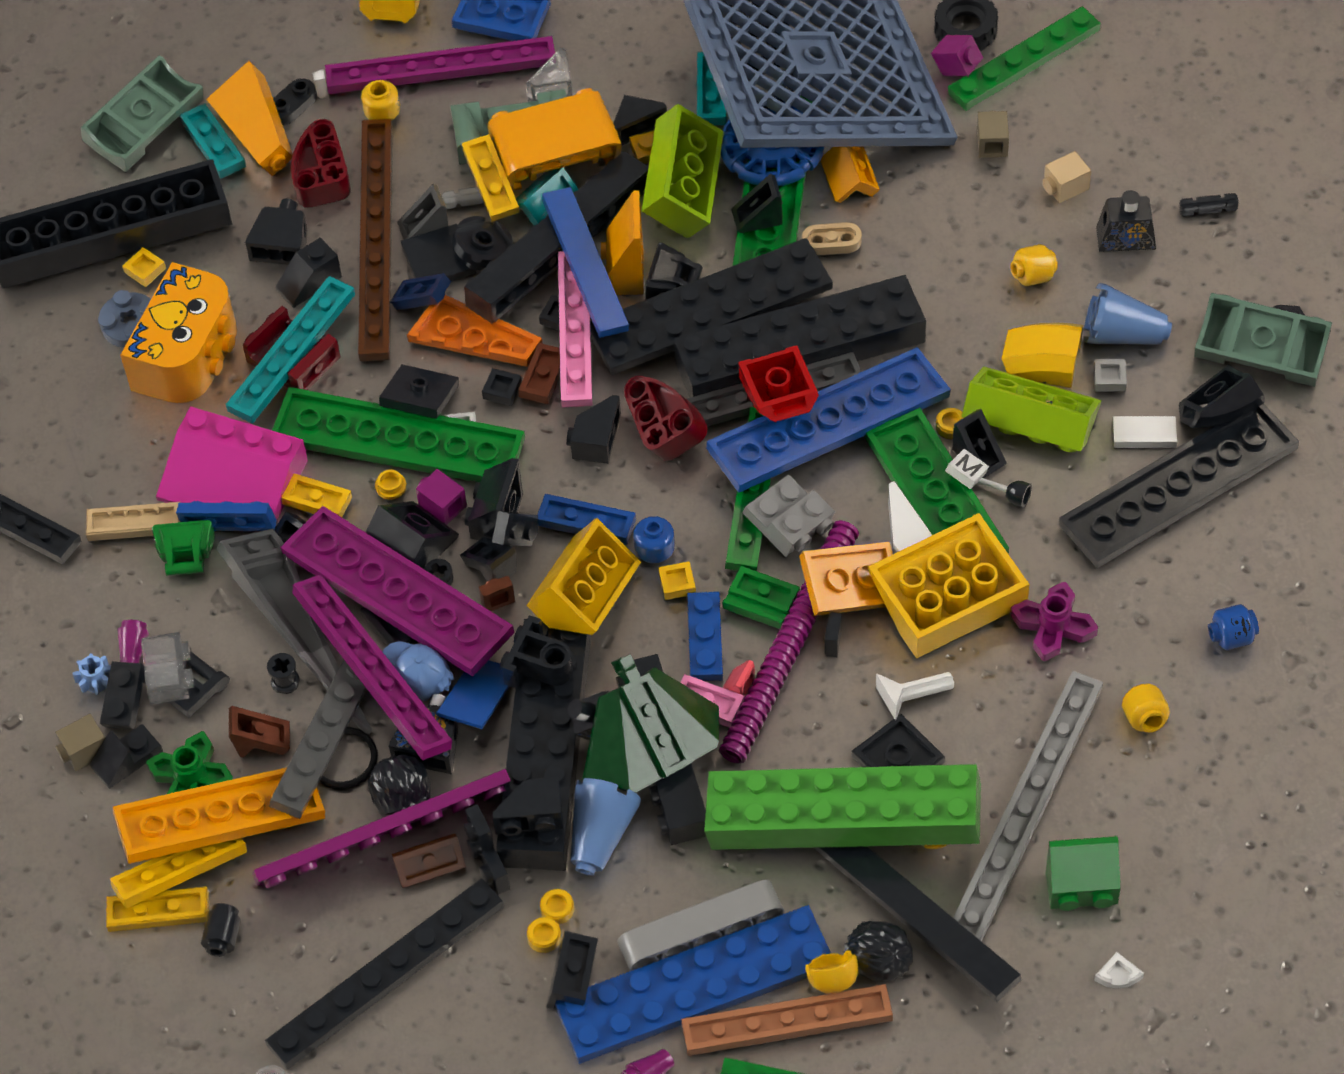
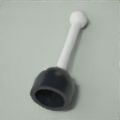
M984 478L977 482L1006 492L1008 501L1022 508L1027 505L1032 491V484L1024 481H1015L1008 486Z

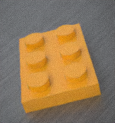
M890 542L803 551L799 555L814 616L830 614V612L842 613L886 607L868 571V566L893 555Z

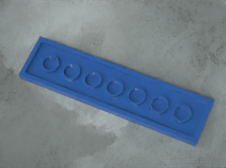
M916 347L818 391L819 396L808 413L777 422L762 416L708 440L706 449L739 493L866 435V432L892 419L919 408L922 410L949 398L951 389L919 348Z
M809 905L589 986L583 1006L556 999L555 1007L578 1063L581 1064L682 1026L681 1019L713 1014L808 978L805 965L810 964L813 959L822 954H831Z

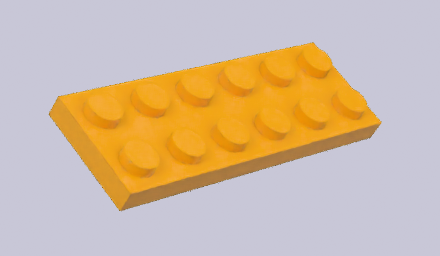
M285 767L113 806V815L128 864L322 820L325 819V809L317 787L300 819L269 807L270 800L287 769Z

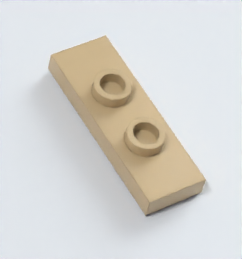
M181 502L87 509V540L97 541L154 536L152 531L153 525L180 522L176 511L178 503Z

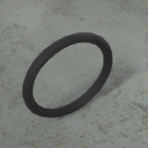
M347 727L345 734H353L362 738L370 748L371 759L364 773L355 779L344 782L333 781L322 775L319 782L333 788H348L362 783L371 775L373 768L377 764L378 753L373 739L367 733L353 727Z

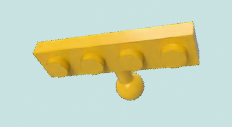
M242 838L153 858L110 878L111 887L127 909L247 853L246 843Z

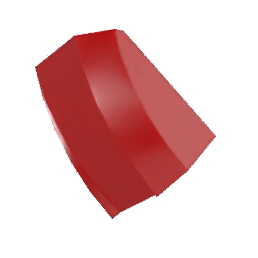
M797 345L785 348L783 351L738 362L739 378L756 410L773 422L808 413L813 408L819 394Z

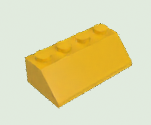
M596 518L573 536L526 606L549 628L593 635L604 621L641 561Z

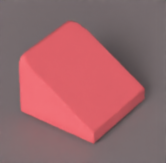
M748 660L734 668L723 688L745 697L755 679L754 662Z

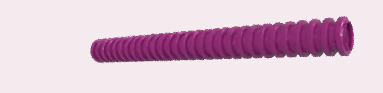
M835 521L821 549L854 546L855 540L859 537L858 529L847 521ZM805 581L796 599L793 601V605L789 609V613L785 617V621L782 623L772 646L769 648L768 654L765 656L764 662L761 664L760 670L757 672L756 678L753 680L752 686L744 698V702L740 705V710L736 713V717L731 723L732 727L728 729L727 735L719 747L720 754L732 763L741 764L746 761L747 755L755 743V738L758 737L759 730L763 727V722L766 721L772 705L775 704L776 697L779 696L780 689L783 688L784 681L787 680L788 673L791 672L792 665L795 664L796 657L799 656L800 649L803 648L804 641L807 640L808 634L811 632L812 626L819 616H814Z

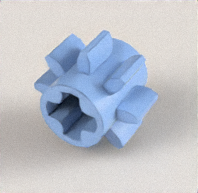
M90 653L89 656L81 661L77 660L80 671H75L72 674L75 683H79L81 692L85 693L88 690L98 695L99 692L105 690L111 668L107 657L104 655L99 658Z

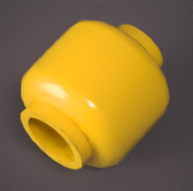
M376 80L366 85L362 90V107L365 116L369 120H393L397 117L400 111V100L397 88L392 83Z
M1042 244L1017 250L1010 264L1012 276L1026 287L1050 281L1058 267L1055 253Z
M1148 683L1136 685L1123 697V711L1130 725L1136 731L1148 733L1158 731L1169 718V705L1162 691L1156 685Z

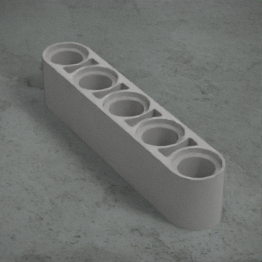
M760 880L631 929L618 938L617 943L629 970L632 971L780 916L785 911L771 881Z

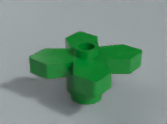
M204 731L186 739L185 745L178 747L173 755L162 752L146 762L156 782L172 783L167 794L233 779L225 763L209 762L214 753V748Z

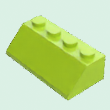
M983 366L969 383L961 417L965 418L977 409H982L988 424L998 427L1002 433L1008 435H1016L1018 433L1029 436V440L1035 443L1045 444L1049 442L1059 445L1058 447L1066 452H1081L1087 444L1102 400Z

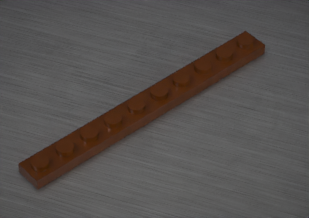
M391 119L362 120L359 361L390 360Z

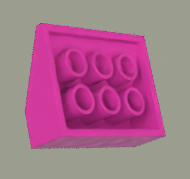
M190 406L177 430L156 499L165 503H191L193 501L203 503H221L223 501L251 503L259 501L269 503L276 520H278L285 506L282 503L281 497L293 474L301 475L308 462L304 441L300 438Z

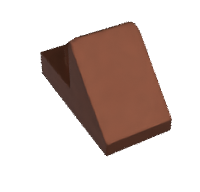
M231 706L229 708V739L241 758H244L254 748L284 755L290 750V721Z

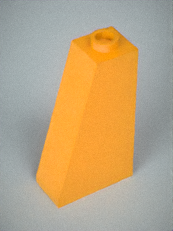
M248 61L206 100L257 163L273 177L292 159L293 153L267 80L263 73Z

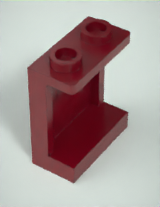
M281 306L276 312L271 313L255 332L250 333L243 343V350L246 362L253 367L258 365L293 321L289 318L287 308ZM329 334L320 339L313 349L288 373L289 379L283 386L287 389L292 387L309 390L341 358L337 339Z

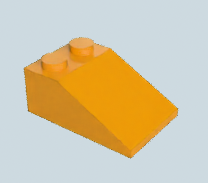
M639 191L631 193L606 229V242H601V259L606 260L605 269L616 295L644 294V251Z

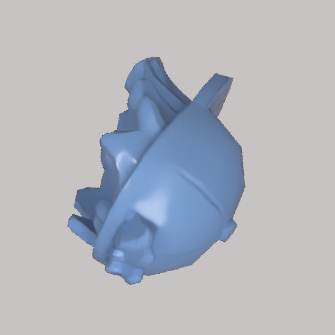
M398 641L390 643L382 651L420 700L428 701L433 694H439L444 690L449 691V685H451V680L454 679V676L450 671L447 661L436 650L422 644L413 645Z

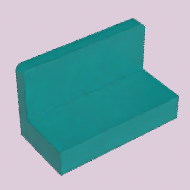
M564 167L544 172L516 197L519 209L523 210L534 226L541 222L548 214L542 201V193L571 187L572 191L576 192L579 188Z

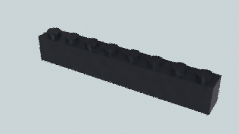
M625 151L615 159H611L599 173L591 176L586 184L576 192H573L592 238L606 227V223L611 217L617 215L633 191H639L640 197L645 192L649 166ZM548 214L541 222L532 226L521 239L512 243L502 255L490 261L487 267L476 277L468 280L464 286L466 307L493 324L558 268V251H563Z

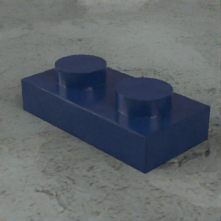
M445 273L403 280L390 303L396 310L436 305L445 297V291L450 285L451 280Z

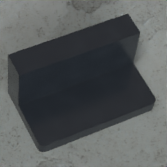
M564 931L557 953L546 1008L553 1009L556 999L584 1005L598 938Z

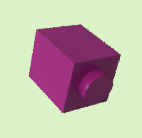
M946 35L930 53L942 76H969L984 58L972 35Z
M438 469L430 476L424 477L416 488L418 505L446 525L467 507L465 489Z

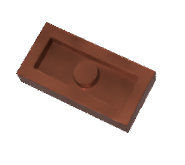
M538 343L518 390L520 398L549 404L560 377L559 347Z

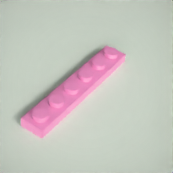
M558 251L562 408L593 406L590 314L564 252Z

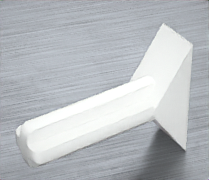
M950 672L903 684L876 673V689L895 721L902 702L954 688V680Z

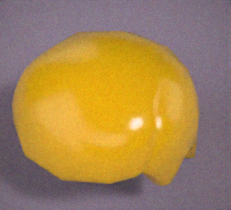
M846 950L843 955L836 953L822 954L813 959L810 964L805 965L810 984L823 993H840L850 988L855 983L858 975L857 957L850 950Z

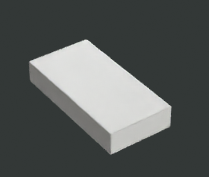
M1113 416V448H1176L1177 446L1175 416Z

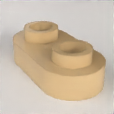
M849 222L811 225L802 233V239L807 237L817 255L853 253L862 244L861 229Z

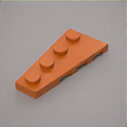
M447 295L438 304L429 305L407 334L408 342L525 367H528L538 343L543 344L541 337L501 319L491 324L466 307L465 303Z

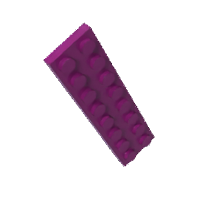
M324 506L280 547L282 554H285L290 560L315 576H323L329 585L422 645L436 650L444 659L472 677L515 633L513 625Z
M503 769L254 869L253 877L257 886L264 883L266 889L285 882V875L296 871L297 875L301 876L317 869L318 865L316 862L327 858L329 864L347 857L349 855L348 849L359 846L360 851L379 844L381 842L380 836L389 833L392 839L409 832L412 829V823L421 821L422 826L441 819L443 817L442 811L451 808L453 814L467 809L475 804L474 798L482 796L483 800L486 801L497 797L505 791L504 784L509 783L511 780L507 770Z

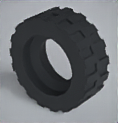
M943 0L937 5L934 22V33H936L937 41H941L946 35H972L979 50L983 51L993 43V39L997 36L998 11L992 1ZM963 15L973 16L980 20V26L973 30H961L952 25V20Z

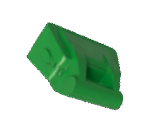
M210 520L153 525L152 531L156 541V550L162 561L167 562L165 564L166 576L204 573V559L210 556L216 537ZM194 560V561H187V562H176V561Z

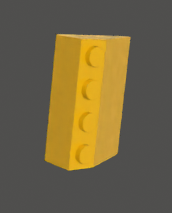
M980 513L868 566V571L899 634L916 659L1011 613V607L1026 599L1028 600L1029 582Z

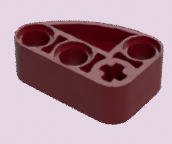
M328 119L313 121L300 137L293 152L291 176L298 204L305 208L346 199L351 192L348 170L335 126Z
M634 376L625 384L624 396L642 442L655 455L665 461H670L704 440L708 428L702 414L689 400L672 387L659 380L645 376Z

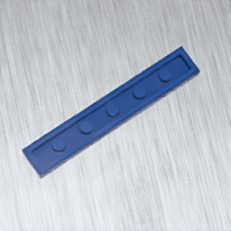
M571 187L542 193L543 204L599 338L628 331L629 323Z

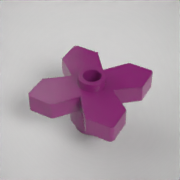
M1061 582L1049 588L1048 596L1040 604L1026 599L1011 607V617L1019 629L1038 631L1034 639L1033 649L1042 661H1047L1060 654L1062 637L1084 643L1098 634V625L1090 614L1072 612L1075 593L1067 582Z

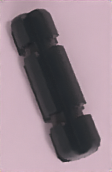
M1236 193L1224 194V197H1221V195L1196 197V200L1184 198L1179 203L1182 216H1192L1194 212H1197L1198 215L1222 212V209H1225L1226 212L1236 211L1239 206Z

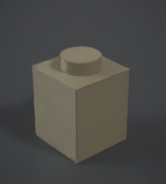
M1007 111L978 112V158L1008 157L1009 129Z
M90 713L56 731L55 733L60 744L56 745L55 748L62 762L65 764L69 761L76 772L90 765L105 736Z

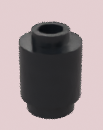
M217 903L207 913L201 945L208 954L222 957L234 951L241 921L238 916L239 910L230 904Z

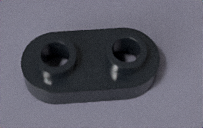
M303 78L296 79L273 98L282 125L292 123L315 102L317 94L312 81Z

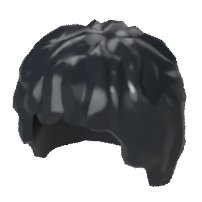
M407 754L382 759L375 765L368 780L372 802L380 814L396 813L431 799L430 781L423 763Z
M861 922V924L857 925L856 929H853L852 934L848 935V942L844 944L845 950L843 954L846 950H850L852 954H855L858 963V973L873 981H894L897 977L909 971V965L913 962V949L910 941L907 939L906 932L899 926L889 922Z

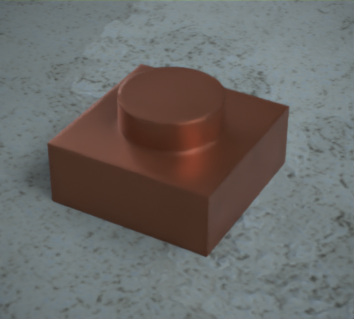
M508 575L499 579H491L484 585L479 586L481 604L490 611L515 602L513 584Z

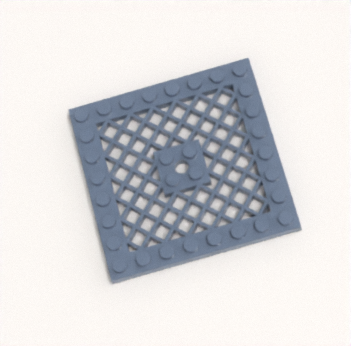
M683 0L741 148L954 146L958 137L898 0H750L760 6V8L749 3L748 0H724L734 6L733 8L723 3L722 0ZM774 1L779 2L780 4L784 5L786 8L780 6L779 4L775 3ZM800 1H803L804 3L808 4L812 7V9L806 6L805 4L801 3ZM826 1H828V2H830L831 4L835 5L836 7H838V9L835 8V7H833L832 5L828 4ZM852 1L855 2V3H857L858 5L862 6L864 9H862V8H860L859 6L855 5L854 3H852ZM739 11L744 12L745 14H747V15L750 16L751 18H748L747 16L743 15V14L740 13ZM765 11H768L769 13L773 14L774 16H776V17H778V18H777V19L774 18L773 16L769 15V14L766 13ZM791 11H794L795 13L799 14L800 16H802V17H804V18H803V19L800 18L799 16L795 15V14L792 13ZM818 11L828 16L829 19L819 14ZM845 11L846 13H848V14H850L851 16L855 17V19H853L852 17L848 16L847 14H845V13H843V12ZM730 21L736 23L737 25L741 26L742 28L740 29L739 27H737V26H735L734 24L730 23ZM756 21H758V22L762 23L763 25L767 26L768 29L765 28V27H763L762 25L758 24ZM783 21L786 22V23H788L789 25L793 26L795 29H793V28L789 27L788 25L784 24ZM809 21L812 22V23H814L815 25L819 26L821 29H819V28L815 27L814 25L810 24ZM835 21L838 22L839 24H841L842 26L846 27L847 29H844L843 27L839 26L838 24H836V23H834V22H835ZM860 22L865 23L866 25L870 26V27L873 28V29L868 28L867 26L863 25V24L860 23ZM749 31L752 34L756 35L757 37H759V40L753 37L752 35L748 34L747 32ZM852 32H854V33H856L857 35L861 36L862 38H864V40L861 39V38H859L858 36L854 35ZM738 42H741L742 44L746 45L751 49L748 50L747 48L740 45ZM765 42H767V43H769L770 45L774 46L775 48H777V50H775V49H773L772 47L768 46L767 44H765ZM844 42L847 43L848 45L852 46V47L855 48L856 50H854V49L850 48L849 46L845 45ZM871 42L872 44L876 45L877 47L881 48L882 50H879L878 48L874 47L873 45H871V44H869V43ZM756 52L766 57L768 60H765L762 57L758 56ZM861 52H862L863 54L867 55L868 57L872 58L873 61L870 60V59H868L867 57L863 56V55L861 54ZM747 63L756 67L757 69H759V71H756L752 67L748 66ZM776 63L780 67L784 68L786 71H783L782 69L778 68L773 64ZM852 63H854V64H856L857 66L861 67V68L864 69L865 71H862L861 69H859V68H857L856 66L852 65ZM878 63H880V64H882L883 66L887 67V68L890 69L891 71H888L887 69H885V68H883L882 66L878 65ZM870 73H871L872 75L876 76L877 78L881 79L882 82L879 81V80H877L876 78L872 77V76L870 75ZM764 74L769 75L770 77L774 78V79L777 80V81L775 82V81L771 80L770 78L766 77ZM756 84L759 85L760 87L764 88V89L767 90L768 92H767V93L764 92L763 90L759 89V88L756 87L755 85H756ZM784 84L785 86L789 87L790 89L794 90L795 92H794V93L791 92L790 90L786 89V88L783 87L782 85ZM810 84V85L814 86L815 88L819 89V90L821 91V93L818 92V91H816L815 89L811 88V87L808 86V85ZM835 84H837L838 86H840V87H842L843 89L847 90L848 92L846 93L845 91H843V90H841L840 88L836 87ZM862 84L865 85L866 87L870 88V89L873 90L874 92L869 91L868 89L864 88V87L861 86V85H862ZM887 84H889V85H891L892 87L896 88V89L899 90L900 92H897L896 90H894V89H892L891 87L887 86ZM773 95H775V96H777L778 98L782 99V100L785 101L786 103L784 104V103H782L781 101L777 100L776 98L773 97ZM800 95L804 96V97L807 98L808 100L812 101V104L809 103L808 101L804 100L803 98L799 97V96H800ZM826 95H829L833 99L837 100L839 103H836L835 101L826 97ZM853 95H855V96H857L858 98L862 99L863 101H865V103H863V102H861L860 100L856 99L855 97H853ZM879 95H881V96L885 97L886 99L890 100L891 103H889L888 101H886V100H884L883 98L879 97ZM872 105V106L875 107L876 109H878V110H880L881 112H883V114H881V113H879L878 111L874 110V109L871 108L870 106ZM898 105L899 107H901V108H903L904 110L908 111L909 114L906 113V112H904L903 110L899 109V108L896 107V106ZM766 106L774 112H776L777 114L775 115L763 107ZM791 106H793V107L797 108L798 110L802 111V112H803V115H802L801 113L797 112L796 110L792 109ZM817 106H820L823 109L827 110L828 112H830V114L819 109ZM844 106H847L848 108H850V109H852L853 111L857 112V114H854L853 112H851V111H849L848 109L844 108Z

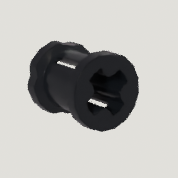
M286 653L273 655L267 662V671L272 677L271 686L273 690L283 694L294 692L298 688L300 681L294 658Z

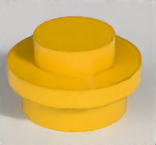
M385 470L379 474L375 481L376 492L383 499L393 500L399 498L406 490V480L396 470Z

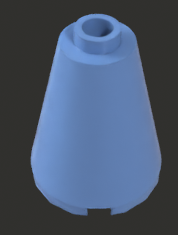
M1099 283L1095 289H1100L1101 291L1098 297L1092 295L1084 325V329L1090 330L1089 337L1083 336L1085 343L1160 345L1163 339L1168 340L1172 329V322H1168V315L1107 284Z
M584 778L583 782L577 780L570 862L576 865L575 870L577 872L594 876L595 872L603 871L639 808L641 798L635 792L628 789L625 795L617 790V784L599 779Z

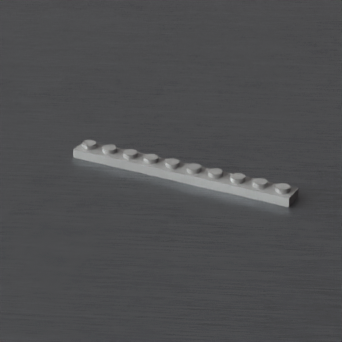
M1072 671L953 918L980 941L983 940L1102 691L1103 682Z

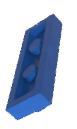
M550 494L544 495L537 514L538 526L577 534L594 519L598 518L624 545H628L636 522L635 512Z
M193 501L191 503H178L176 511L180 522L210 520L214 531H264L274 529L275 531L277 523L269 503L259 501L251 503H233L230 501L203 503Z
M719 592L687 593L690 676L703 681H723Z

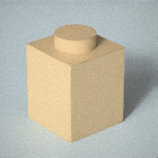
M1076 151L1071 152L1045 165L1044 179L1042 180L1044 189L1049 195L1052 194L1060 204L1090 189L1091 169Z

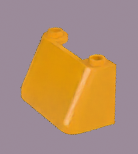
M591 88L582 89L576 95L509 113L508 111H500L493 114L492 119L488 122V133L512 191L522 189L521 181L528 177L530 181L536 180V176L539 173L591 160L592 164H596L599 158L604 159L605 165H607L611 159H615L621 154L622 144L601 95L598 91H593Z

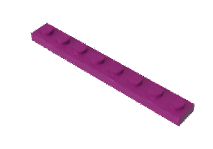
M553 36L330 64L325 65L328 94L363 90L366 85L376 80L388 81L397 86L557 64Z
M317 575L294 583L293 595L420 758L425 760L451 750L452 739L324 577Z

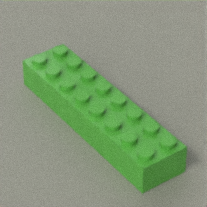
M977 764L709 771L705 834L711 850L980 844L981 781Z

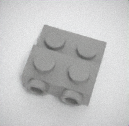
M788 474L745 506L742 513L787 557L795 550L798 552L804 550L810 544L815 534L818 533L820 536L825 534L834 523L831 519L835 511L814 490L808 494Z

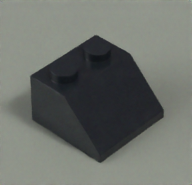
M511 458L486 469L481 482H476L473 491V499L475 501L473 507L467 508L465 515V525L469 526L470 539L480 540L483 537L493 539L498 511L518 512L523 497L519 459Z
M414 501L378 505L366 530L367 534L423 569L428 562L437 559L459 536V533Z

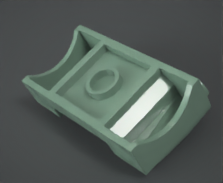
M159 55L81 126L82 141L124 172H127L145 155V147L180 114L195 108L204 100L203 87L200 84L188 82L180 77L168 65L165 59Z
M566 90L537 93V101L480 109L479 101L450 105L459 165L468 163L462 150V143L489 134L488 122L492 119L493 114L500 111H508L509 113L567 97Z
M1211 293L1201 332L1196 342L1194 357L1225 364L1226 360L1285 375V380L1315 387L1330 336L1332 322L1325 321L1319 317H1309L1236 299L1229 295Z

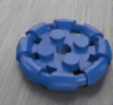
M791 106L792 109L796 110L797 112H799V113H801V114L803 115V112H802V111H800V110H798L797 108ZM767 109L768 111L772 112L773 114H775V115L777 114V113L774 112L773 110ZM729 119L722 130L724 133L720 155L729 171L738 173L739 179L758 185L771 173L775 175L778 186H783L804 178L806 171L814 170L823 156L825 147L741 148L739 143H737L738 140ZM796 157L801 160L799 163L795 162ZM748 158L749 162L744 164L743 161ZM777 167V171L766 172V168Z

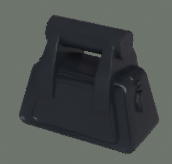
M658 243L645 283V300L700 279L703 269L702 265L692 262L683 253L665 243Z

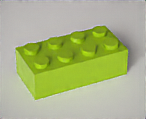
M680 104L675 105L657 118L641 212L687 239L708 226L711 221L724 131Z

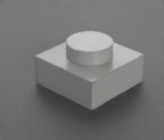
M1094 359L1095 391H1126L1125 359Z

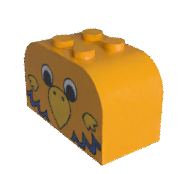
M174 262L170 264L120 354L131 391L172 403H186L199 398L208 390L214 377L221 373L223 360L227 353L232 352L237 335V325L228 288L219 276Z

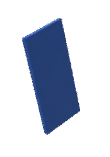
M488 660L473 677L464 671L438 709L436 716L483 729L510 687L504 684L500 663Z

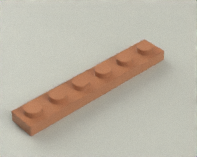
M886 984L681 1020L687 1055L692 1056L893 1021V1013Z

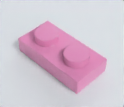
M684 674L680 683L718 705L719 724L729 728L732 727L731 723L735 719L736 713L740 710V705L744 702V695Z

